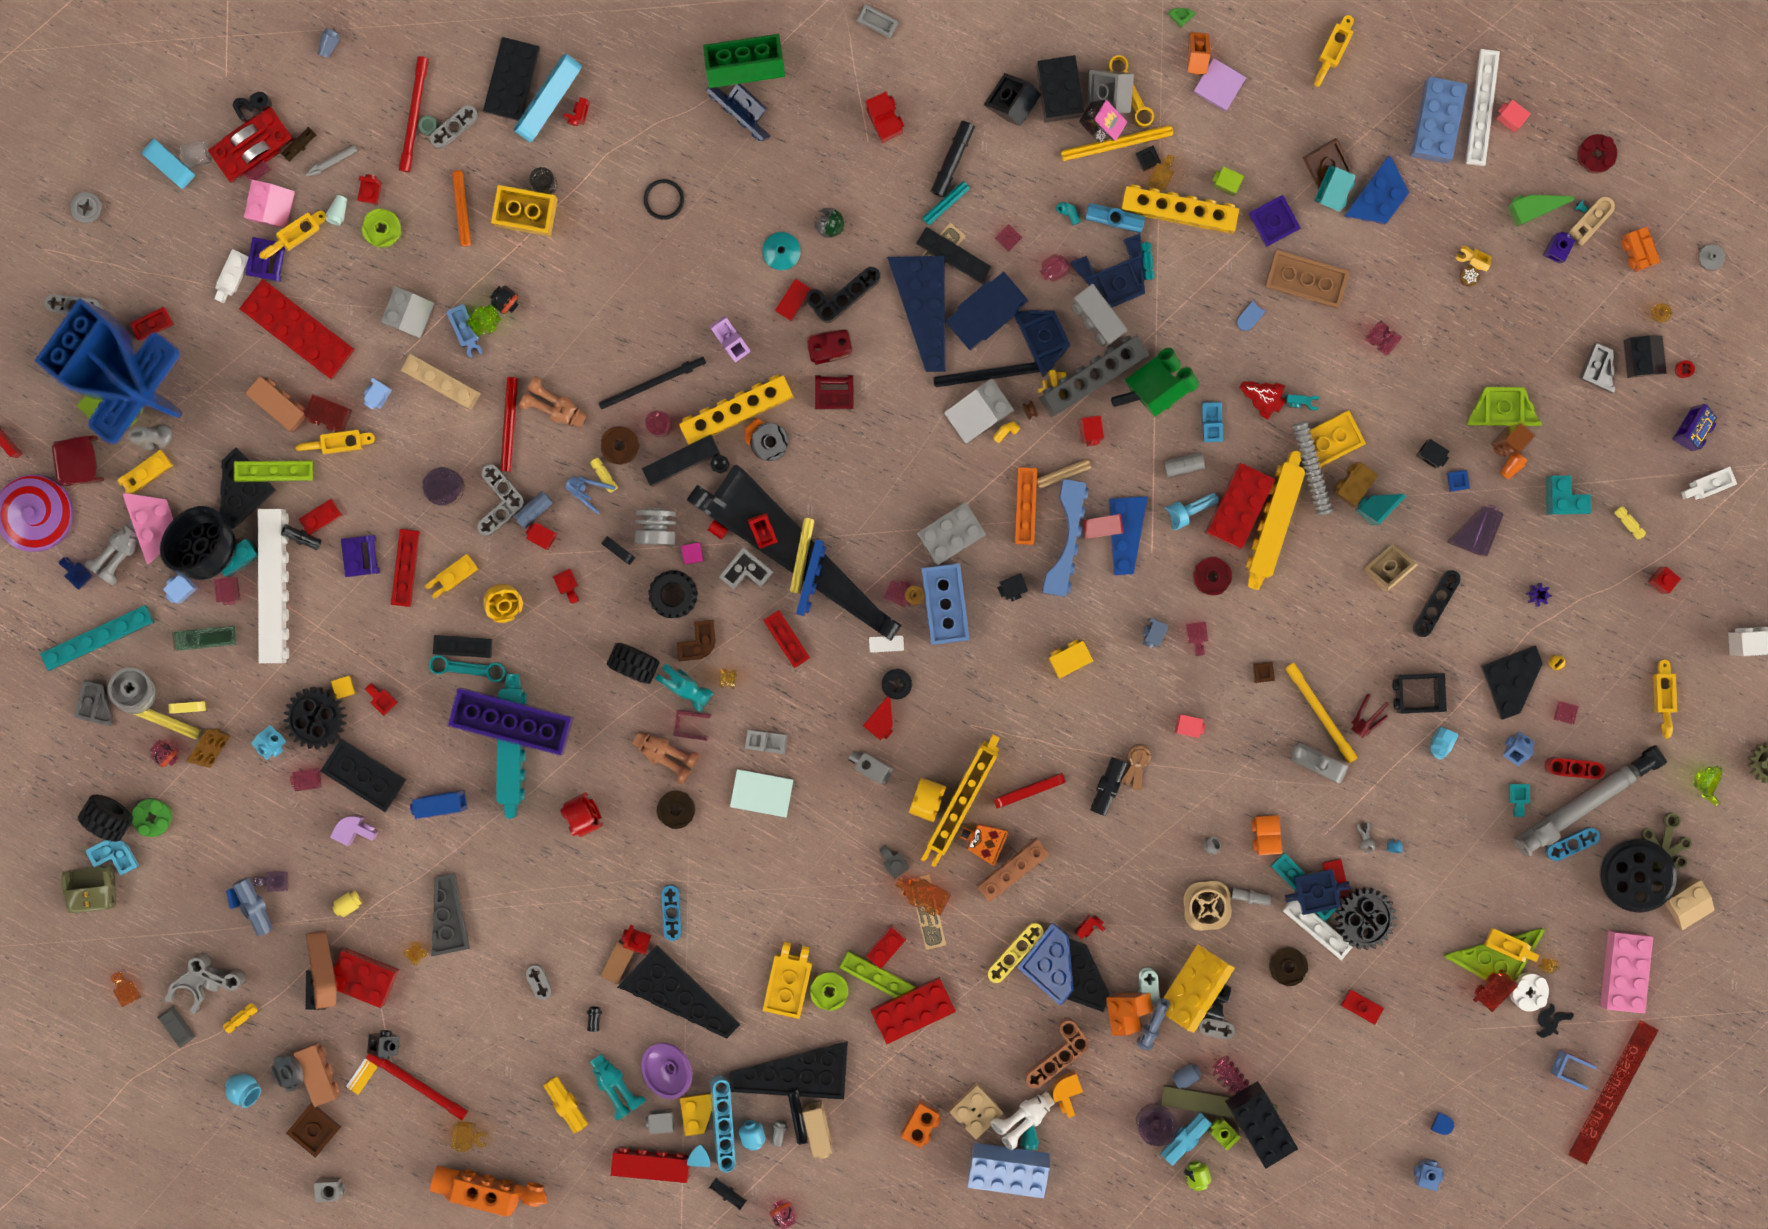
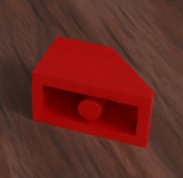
M888 696L863 724L880 741L882 738L887 739L893 732L891 729L893 727L891 699Z

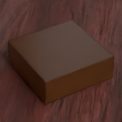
M1273 662L1253 664L1255 683L1275 681Z

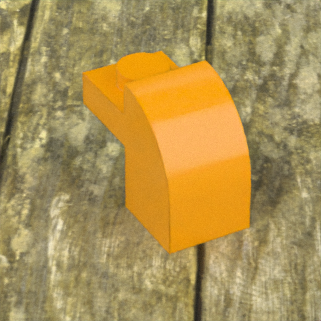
M1074 1070L1060 1076L1055 1081L1052 1087V1097L1054 1103L1062 1100L1059 1105L1063 1114L1067 1113L1068 1118L1075 1116L1069 1097L1082 1093L1083 1090Z

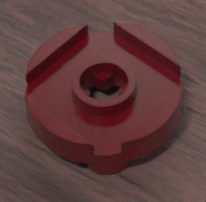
M1602 134L1589 136L1577 150L1578 162L1588 172L1593 174L1607 171L1615 164L1617 159V147L1614 140ZM1596 149H1599L1602 153L1599 157L1600 159H1597L1595 155L1593 156V152Z
M1209 557L1203 559L1195 566L1193 581L1201 593L1210 596L1219 595L1229 587L1232 581V571L1223 560ZM1210 571L1218 575V578H1215V582H1211V579L1207 578V575H1210Z

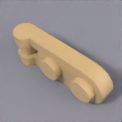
M1609 197L1598 199L1567 233L1571 237L1573 236L1577 243L1582 246L1613 213L1615 209L1613 200ZM1581 227L1587 231L1584 235L1578 231Z

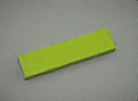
M234 461V482L314 481L313 461Z
M849 950L839 966L840 969L894 998L915 988L909 982L883 968L880 969L875 964Z

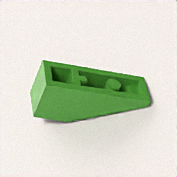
M1523 195L1513 198V203L1507 207L1518 227L1570 203L1574 198L1573 196L1528 195L1523 197Z

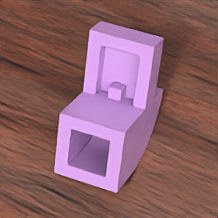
M725 315L709 326L735 363L751 352Z
M352 815L337 823L330 838L349 846L352 844L356 834L372 841L376 839L378 831L374 830L375 827L371 824H362L364 816Z

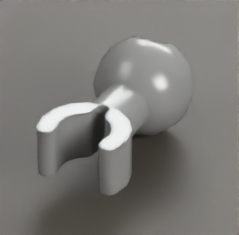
M1369 822L1366 823L1365 833L1359 824L1356 825L1357 831L1362 835L1360 848L1365 853H1371L1375 850V842L1369 836L1371 828Z

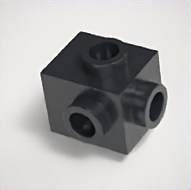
M380 1030V1033L369 1034L368 1054L377 1056L379 1059H389L390 1056L398 1055L399 1036L392 1034L390 1030Z

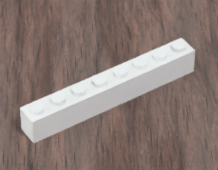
M258 509L259 663H286V659H289V648H286V640L289 639V629L286 628V621L289 620V610L286 609V602L289 600V591L286 590V582L289 581V572L286 571L289 554L286 552V544H288L289 538L281 535L282 528L289 522V516L284 509Z

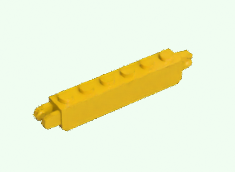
M1298 450L1291 451L1286 462L1281 463V466L1278 465L1274 476H1277L1269 492L1271 497L1269 502L1266 501L1263 508L1265 516L1263 520L1259 521L1257 531L1260 532L1258 538L1253 540L1251 549H1253L1252 557H1248L1245 565L1249 573L1248 588L1259 590L1264 579L1273 575L1305 475L1304 469L1299 467L1301 453Z
M992 734L989 742L984 740L980 744L926 844L927 848L921 857L922 861L927 860L932 849L938 852L931 866L936 867L941 856H944L998 756L999 748L996 745L1000 737Z

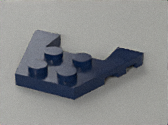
M1140 233L1123 240L1130 259L1094 274L1087 256L1070 262L1072 268L1088 286L1093 284L1111 308L1145 294Z

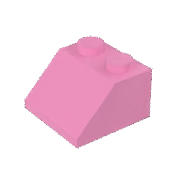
M252 180L244 218L251 222L285 228L289 223L295 191L270 183Z

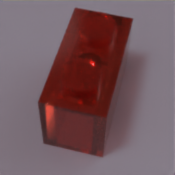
M312 394L304 416L309 418L308 422L318 426L320 423L326 424V429L337 433L338 429L341 431L345 430L352 410Z

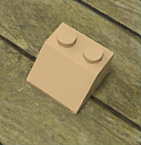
M1694 877L1677 887L1665 903L1681 930L1686 929L1715 911L1712 897L1702 880Z

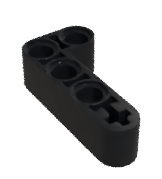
M875 267L866 268L829 300L820 290L812 289L807 293V303L821 321L831 323L879 283L880 272ZM868 273H875V280H868L866 282L868 287H866L863 281L868 279ZM858 284L862 287V291L856 294L852 292V286ZM813 294L821 297L818 303L814 304L810 301V297ZM839 297L847 298V304L844 306L838 305L837 299ZM825 309L832 310L833 315L830 318L822 316V312Z

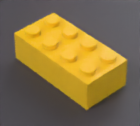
M1197 944L1164 996V999L1170 1002L1165 1015L1184 1029L1194 1033L1235 967L1205 947Z

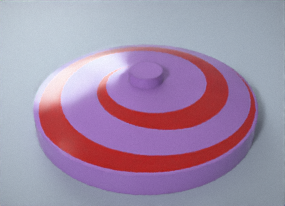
M25 475L12 480L0 492V534L9 544L24 551L38 552L55 547L67 536L73 522V505L69 494L58 482L45 476Z

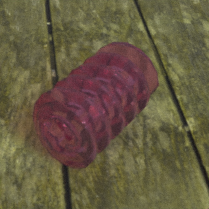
M1226 1055L1214 1063L1212 1068L1215 1070L1212 1075L1219 1074L1220 1076L1217 1081L1224 1080L1222 1087L1229 1086L1227 1093L1234 1091V1096L1250 1085L1249 1080L1244 1079V1074L1239 1073V1068L1234 1067V1062L1229 1061L1230 1058Z

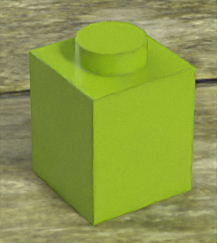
M1223 166L1220 171H1216L1212 179L1215 182L1213 188L1234 197L1244 175Z

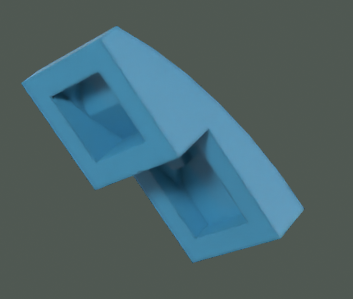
M1221 401L1202 402L1204 442H1223Z

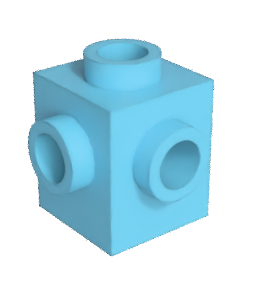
M270 725L260 732L251 744L261 756L268 760L272 756L276 758L283 752L282 747L286 741Z

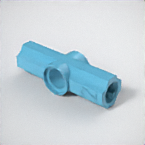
M1199 1112L1187 1126L1181 1127L1176 1132L1173 1140L1160 1154L1173 1166L1186 1151H1191L1197 1145L1199 1138L1208 1130L1212 1123Z

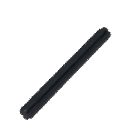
M1032 362L937 376L933 378L935 387L1038 373L1040 371L1036 363Z

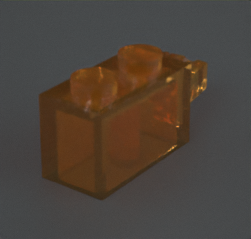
M918 876L914 880L910 879L909 882L899 878L895 885L904 890L902 895L906 896L909 904L917 908L919 905L926 908L925 912L932 916L936 914L941 915L951 896L949 892Z

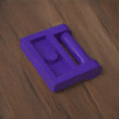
M252 237L245 275L281 282L282 276L280 274L286 249L282 247L276 252L273 273H267L270 257L261 259L259 253L277 241Z
M375 535L341 539L345 577L380 573L376 560ZM364 542H367L370 566L368 569H365L362 546Z

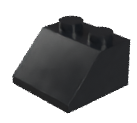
M1004 73L984 103V106L1006 121L1021 126L1042 94L1030 82Z
M1641 336L1623 340L1627 378L1667 374L1663 336Z

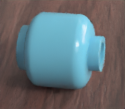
M748 1120L739 1129L741 1143L748 1150L760 1149L765 1143L766 1137L761 1123Z

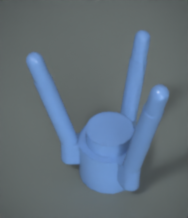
M572 476L566 483V490L570 491L572 495L581 500L596 514H599L600 511L587 501L591 500V497L584 493L586 489L584 483L615 490L616 487L586 479L582 476H579L578 479Z

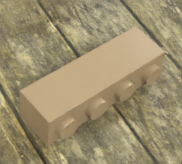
M409 354L401 369L402 372L470 410L473 409L481 393L412 354Z

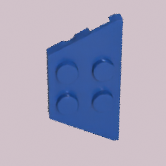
M1388 156L1344 217L1361 219L1368 222L1373 221L1379 224H1386L1409 194L1392 157Z

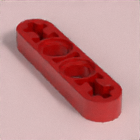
M1063 773L996 797L993 801L996 808H1001L1064 784L1066 780Z

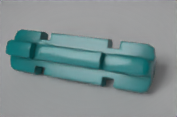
M1150 242L1141 243V250L1143 252L1142 265L1143 270H1145L1144 280H1153L1155 275L1154 271H1152L1154 268L1153 256L1150 252L1152 247Z

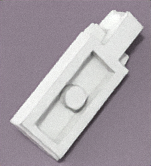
M231 250L216 283L215 289L218 291L214 298L215 300L225 303L228 295L232 296L234 292L236 293L247 269L249 256L236 250Z
M1726 467L1694 480L1689 484L1690 488L1682 491L1681 495L1683 499L1692 496L1695 497V500L1702 499L1737 485L1731 467Z

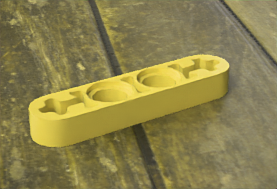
M1030 923L989 967L987 974L990 981L993 983L1001 982L1034 947L1044 933L1043 927L1039 923ZM1032 927H1039V935L1034 934L1031 937V940L1034 941L1030 943L1024 935L1027 934L1029 936L1032 933L1030 930ZM1020 940L1027 942V948L1023 951L1018 950L1016 947ZM1008 954L1013 955L1015 958L1011 965L1004 963V957ZM1001 962L1003 967L1007 968V970L1004 971V969H1002L999 972V978H992V970L997 971L1000 968V965H998V963Z

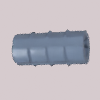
M541 491L526 506L520 509L514 515V518L525 529L553 504V501L544 491Z

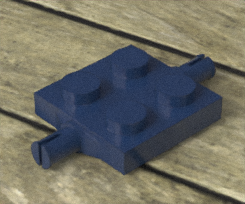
M1327 869L1295 876L1296 893L1284 896L1286 903L1298 901L1302 915L1341 907L1339 900L1340 891L1351 889V887L1349 886V881L1337 883L1333 869Z

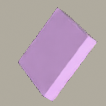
M1213 58L1208 66L1207 74L1202 76L1193 92L1226 112L1246 77Z

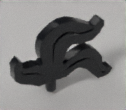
M1551 1003L1549 1008L1542 1010L1538 1014V1024L1544 1027L1541 1032L1536 1031V1034L1541 1038H1545L1552 1033L1558 1035L1559 1032L1556 1028L1559 1021L1571 1020L1574 1014L1557 1012L1554 1014L1551 1023L1549 1017L1555 1012V1007Z

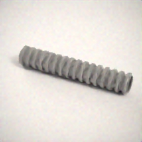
M1303 421L1294 424L1292 429H1295L1293 433L1297 436L1295 440H1298L1297 446L1300 447L1298 451L1301 452L1300 456L1303 458L1301 462L1305 465L1303 469H1306L1305 475L1308 476L1306 480L1309 481L1308 486L1311 487L1309 491L1313 494L1311 498H1314L1313 504L1316 505L1314 509H1317L1316 515H1326L1331 513L1333 508H1330L1332 504L1328 501L1330 497H1327L1328 491L1325 490L1327 486L1324 485L1325 479H1322L1324 475L1320 472L1322 468H1319L1320 462L1317 461L1319 457L1316 456L1317 451L1314 450L1316 446L1312 443L1314 439H1311L1312 433L1309 432L1311 430L1308 427L1309 422Z

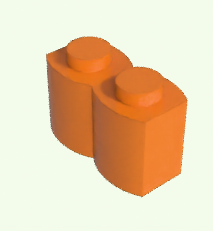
M1279 815L1254 816V820L1251 821V830L1255 832V840H1252L1253 851H1256L1257 855L1282 854Z

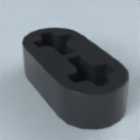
M606 536L601 542L603 546L628 565H631L635 557L610 537Z

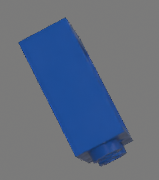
M464 790L418 797L412 800V804H410L411 815H414L415 819L457 813L467 809Z

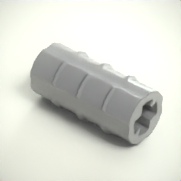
M1202 453L1163 461L1167 478L1205 469Z

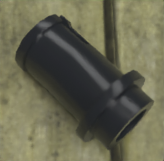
M591 1006L587 1010V1031L598 1032L600 1030L599 1022L602 1011H600V1007Z

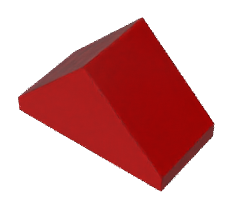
M766 513L748 519L760 549L778 542Z

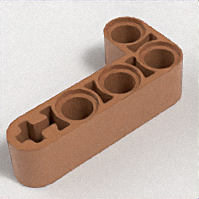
M326 931L306 933V943L314 984L315 1008L336 1006V983Z
M1063 1018L1059 1022V1030L1066 1041L1026 1071L1025 1079L1029 1087L1039 1088L1087 1051L1089 1042L1085 1034L1071 1018ZM1067 1023L1073 1025V1029L1070 1032L1063 1031V1026ZM1077 1039L1085 1040L1082 1047L1075 1046ZM1063 1050L1070 1053L1066 1059L1059 1057ZM1048 1062L1054 1063V1068L1050 1071L1044 1069L1045 1064ZM1040 1068H1041V1070H1042L1044 1076H1042V1073L1039 1072V1069H1040ZM1030 1076H1037L1038 1080L1035 1082L1034 1080H1031Z

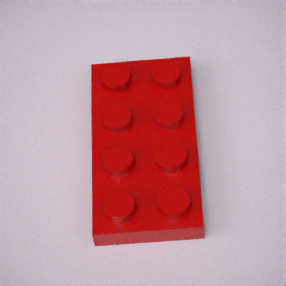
M940 977L870 1009L886 1044L956 1012Z

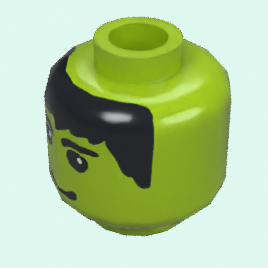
M1196 1160L1190 1162L1189 1166L1185 1168L1184 1174L1188 1187L1194 1189V1191H1202L1208 1188V1185L1211 1183L1208 1165Z

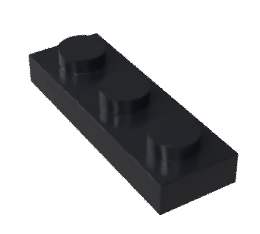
M434 635L433 654L491 658L493 639Z

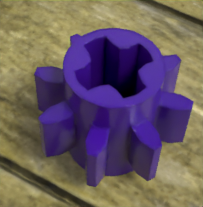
M1538 583L1537 588L1534 585H1530L1531 590L1526 593L1530 598L1528 603L1535 602L1536 607H1539L1541 602L1548 604L1547 598L1552 597L1547 591L1549 587L1542 588V583ZM1537 591H1541V598H1536L1538 595Z

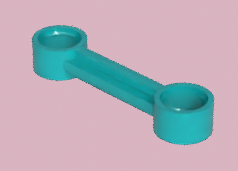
M436 655L429 661V669L434 674L454 672L487 677L492 682L502 681L507 674L506 667L501 663L481 665L451 661L443 655ZM436 658H443L446 662L445 669L441 672L436 671L433 667V661ZM495 665L500 666L503 670L502 677L496 680L490 676V669Z

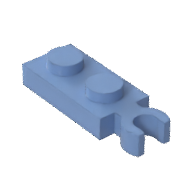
M465 304L446 311L461 346H468V356L473 358V349H478L479 354H483L482 348L476 344V341H479L480 338Z

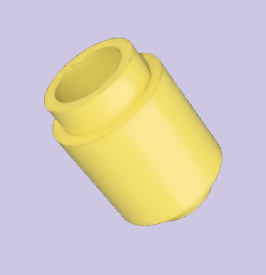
M354 890L333 901L334 906L332 909L337 916L341 915L344 918L358 909L359 905L363 902Z

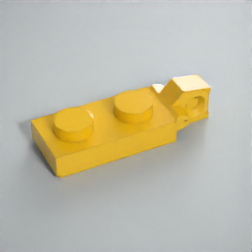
M1491 928L1484 943L1485 946L1518 961L1525 962L1526 958L1537 962L1539 958L1538 954L1530 951L1532 946L1494 928Z

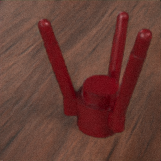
M1367 694L1356 717L1351 722L1353 724L1351 729L1361 738L1365 735L1368 736L1372 730L1388 718V715H1385L1372 726L1370 725L1389 705L1388 702H1385L1367 722L1363 718L1359 721L1370 698V694Z

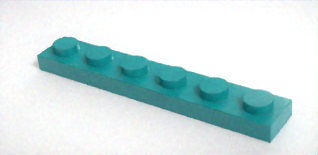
M144 605L44 651L40 655L47 670L51 671L155 622L147 605Z

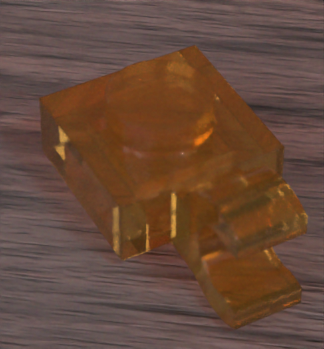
M121 971L110 977L112 982L118 987L113 992L122 1007L141 997L133 981L126 982Z

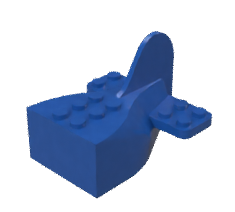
M81 298L77 300L34 360L65 387L90 398L103 399L90 417L88 425L99 437L110 444H116L144 406H151L176 418H180L183 414L178 407L155 392L180 356L179 349L164 336L152 333L136 354H134L133 342L128 331L109 312Z

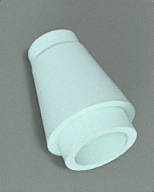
M336 195V198L325 214L327 222L338 226L341 225V222H344L347 204L345 197Z

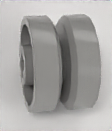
M124 668L111 677L108 683V694L110 700L123 712L140 714L153 705L156 699V687L154 682L143 671L137 668Z

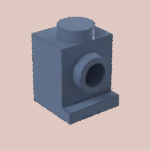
M1149 618L1148 622L1151 624L1150 626L1146 625L1142 635L1145 636L1143 644L1150 648H1154V645L1159 647L1169 626Z

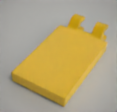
M784 942L781 955L775 954L762 1011L800 1019L812 962L807 961L810 947L802 946L799 957L789 954L791 943Z

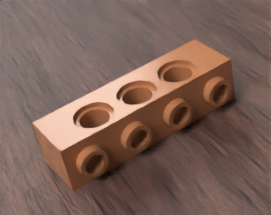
M1035 838L979 882L977 888L990 903L1050 854L1039 840Z

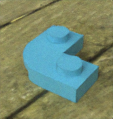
M105 840L86 850L94 868L111 859L120 876L139 867L130 847L121 840L118 842Z

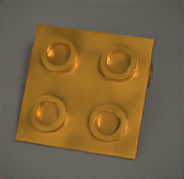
M217 727L214 730L206 729L186 761L210 768L215 763L221 750L226 746L230 735L221 733L222 730Z

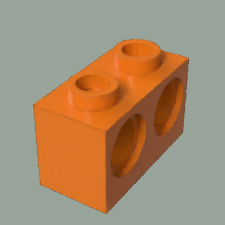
M919 1100L901 1132V1138L919 1148H922L923 1144L927 1145L932 1136L930 1134L932 1128H937L941 1120L939 1117L940 1112ZM924 1113H930L932 1118L924 1121L921 1116ZM918 1129L923 1134L921 1137L916 1138L912 1135V1132Z

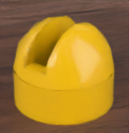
M1553 655L1549 659V666L1553 670H1561L1566 664L1564 657L1561 655ZM1560 659L1562 660L1557 667L1554 666Z

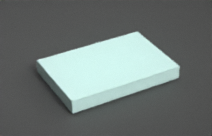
M737 769L730 807L787 818L794 779Z

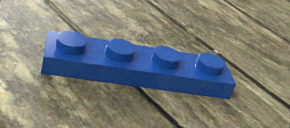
M817 539L815 541L796 611L798 615L805 616V613L810 612L812 602H809L811 594L814 595L817 585L814 583L815 576H819L822 567L819 564L820 557L824 558L827 546H824V541Z

